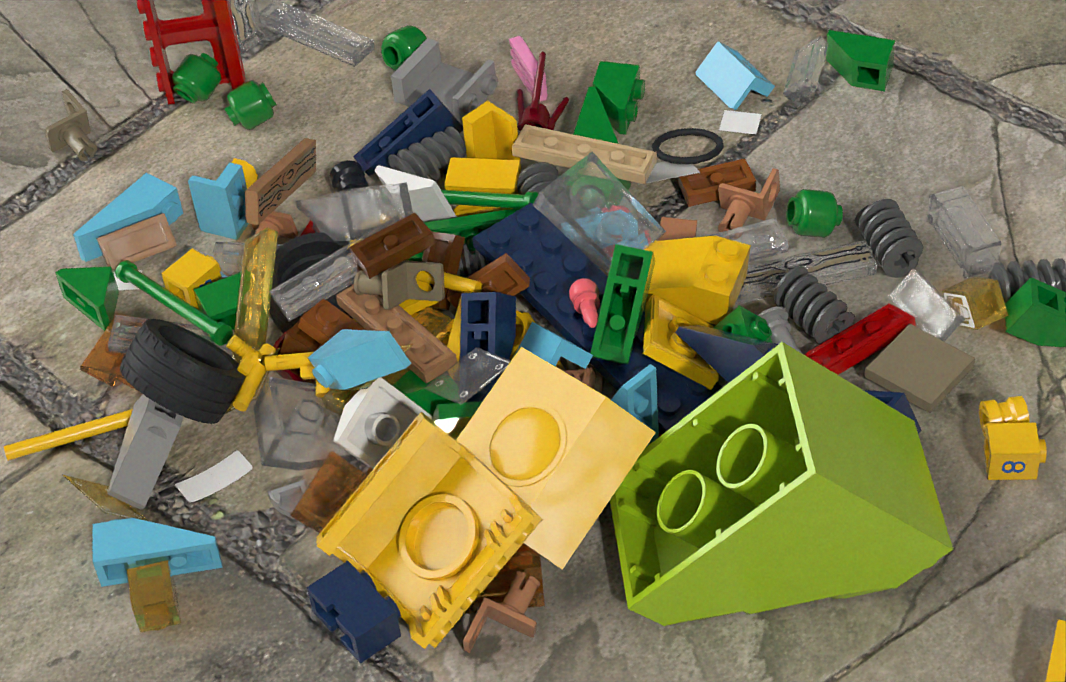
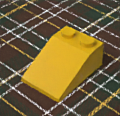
M719 236L642 242L639 249L652 251L655 257V265L646 303L651 295H657L699 319L717 325L734 308L747 276L751 245Z

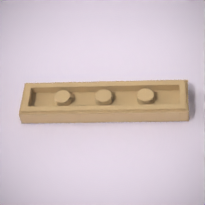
M526 124L512 145V154L516 157L547 162L557 166L641 184L647 182L657 162V152Z

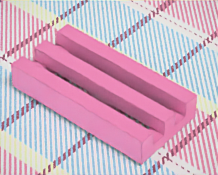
M517 36L509 39V44L512 47L510 54L513 58L511 59V64L530 95L533 96L538 61L523 38ZM545 72L539 102L547 100Z

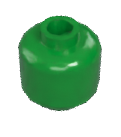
M411 25L388 33L382 42L381 53L384 62L396 71L427 37L423 31Z
M201 53L200 56L194 54L186 55L172 75V81L175 85L174 91L180 97L193 104L197 101L204 102L208 100L222 79L220 72L216 68L218 62L206 53Z
M249 80L228 93L227 100L230 106L225 108V111L234 126L241 123L245 129L252 130L273 117V107L277 104L263 82L258 84L254 80Z
M800 190L795 197L789 199L786 210L788 225L792 226L794 232L800 236L825 238L832 234L835 226L841 224L843 217L842 206L837 205L834 194L822 190Z

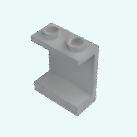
M427 38L391 75L395 102L410 107L425 92L431 89L461 124H463L462 117L479 107L489 95L494 93L498 84L493 60L488 59L473 74L442 63L439 42Z

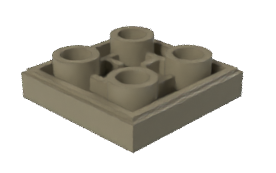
M909 324L866 367L865 378L891 392L905 393L909 402L931 413L974 368L975 358Z

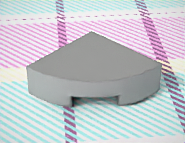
M306 479L268 491L273 507L288 517L306 519L319 516Z

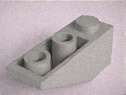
M142 394L134 403L107 491L108 495L140 510L145 508L179 432L184 416H180L160 406Z

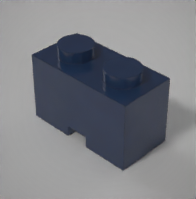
M348 560L307 587L313 613L331 632L339 628L345 634L340 638L341 643L360 664L401 637L398 622L401 613L396 603L389 596L383 598L376 591V586L371 577L363 570L358 572Z

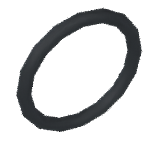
M696 128L677 129L666 132L657 137L652 144V149L654 152H657L659 159L675 164L705 162L718 156L724 148L722 138L716 133ZM687 135L703 136L712 139L716 143L714 150L693 157L671 156L663 153L659 148L661 143L668 139Z

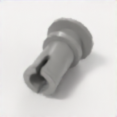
M772 307L758 315L765 319L770 327L772 343L780 344L784 342L802 353L790 334L791 326L787 321L788 312L785 308Z

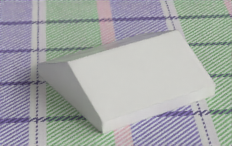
M380 165L376 167V174L405 217L414 212L423 222L457 217L436 181Z
M380 377L372 380L370 383L367 382L344 406L333 441L373 470L420 412H423L431 420L433 416Z

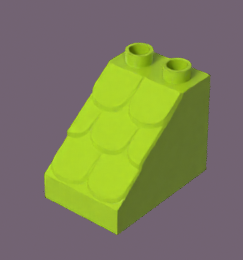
M781 342L648 445L610 499L628 609L663 626L686 621L703 620L742 611L750 615L829 597L833 599H846L887 589H896L922 570L933 566L940 558L953 550L915 422L784 342Z

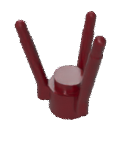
M540 52L532 102L528 107L525 108L523 91L521 89L517 90L519 119L517 129L519 131L522 130L525 124L554 130L555 123L569 102V98L564 97L551 117L547 107L539 103L545 68V52Z

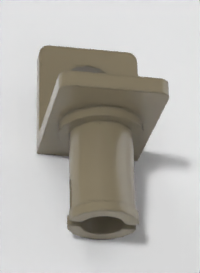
M65 89L62 93L69 116L46 127L45 133L48 147L52 152H55L69 145L79 160L87 161L88 159L83 151L90 158L97 152L96 144L87 137V134L91 133L87 111L71 92Z
M402 261L370 279L360 270L354 278V290L357 295L383 296V308L385 310H391L407 299L441 301L445 298L443 264ZM420 271H427L433 276L435 285L432 291H424L419 288L416 278Z

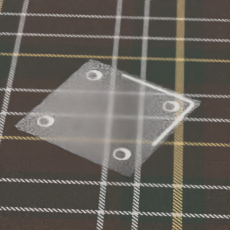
M476 347L424 389L462 405L504 372L511 361Z

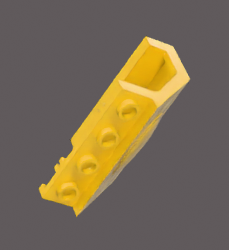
M520 347L456 440L474 454L543 519L525 540L524 544L540 554L548 562L563 570L656 432L606 396Z
M420 412L316 537L317 547L327 555L331 556V554H334L343 562L348 560L358 572L365 571L373 580L376 591L383 598L389 596L396 603L402 619L409 626L411 639L424 649L429 644L436 648L543 519L466 447L423 412Z

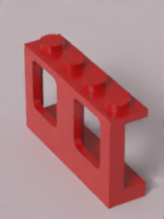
M137 0L139 14H146L147 20L143 21L146 41L152 40L154 46L150 47L153 67L159 66L160 72L156 73L159 92L166 93L168 105L175 104L173 89L175 85L172 81L174 71L170 69L166 53V47L170 45L203 40L209 41L212 45L214 59L218 62L216 68L222 78L219 84L231 83L232 90L246 83L245 70L229 0H201L204 10L201 15L171 20H160L157 17L153 0Z

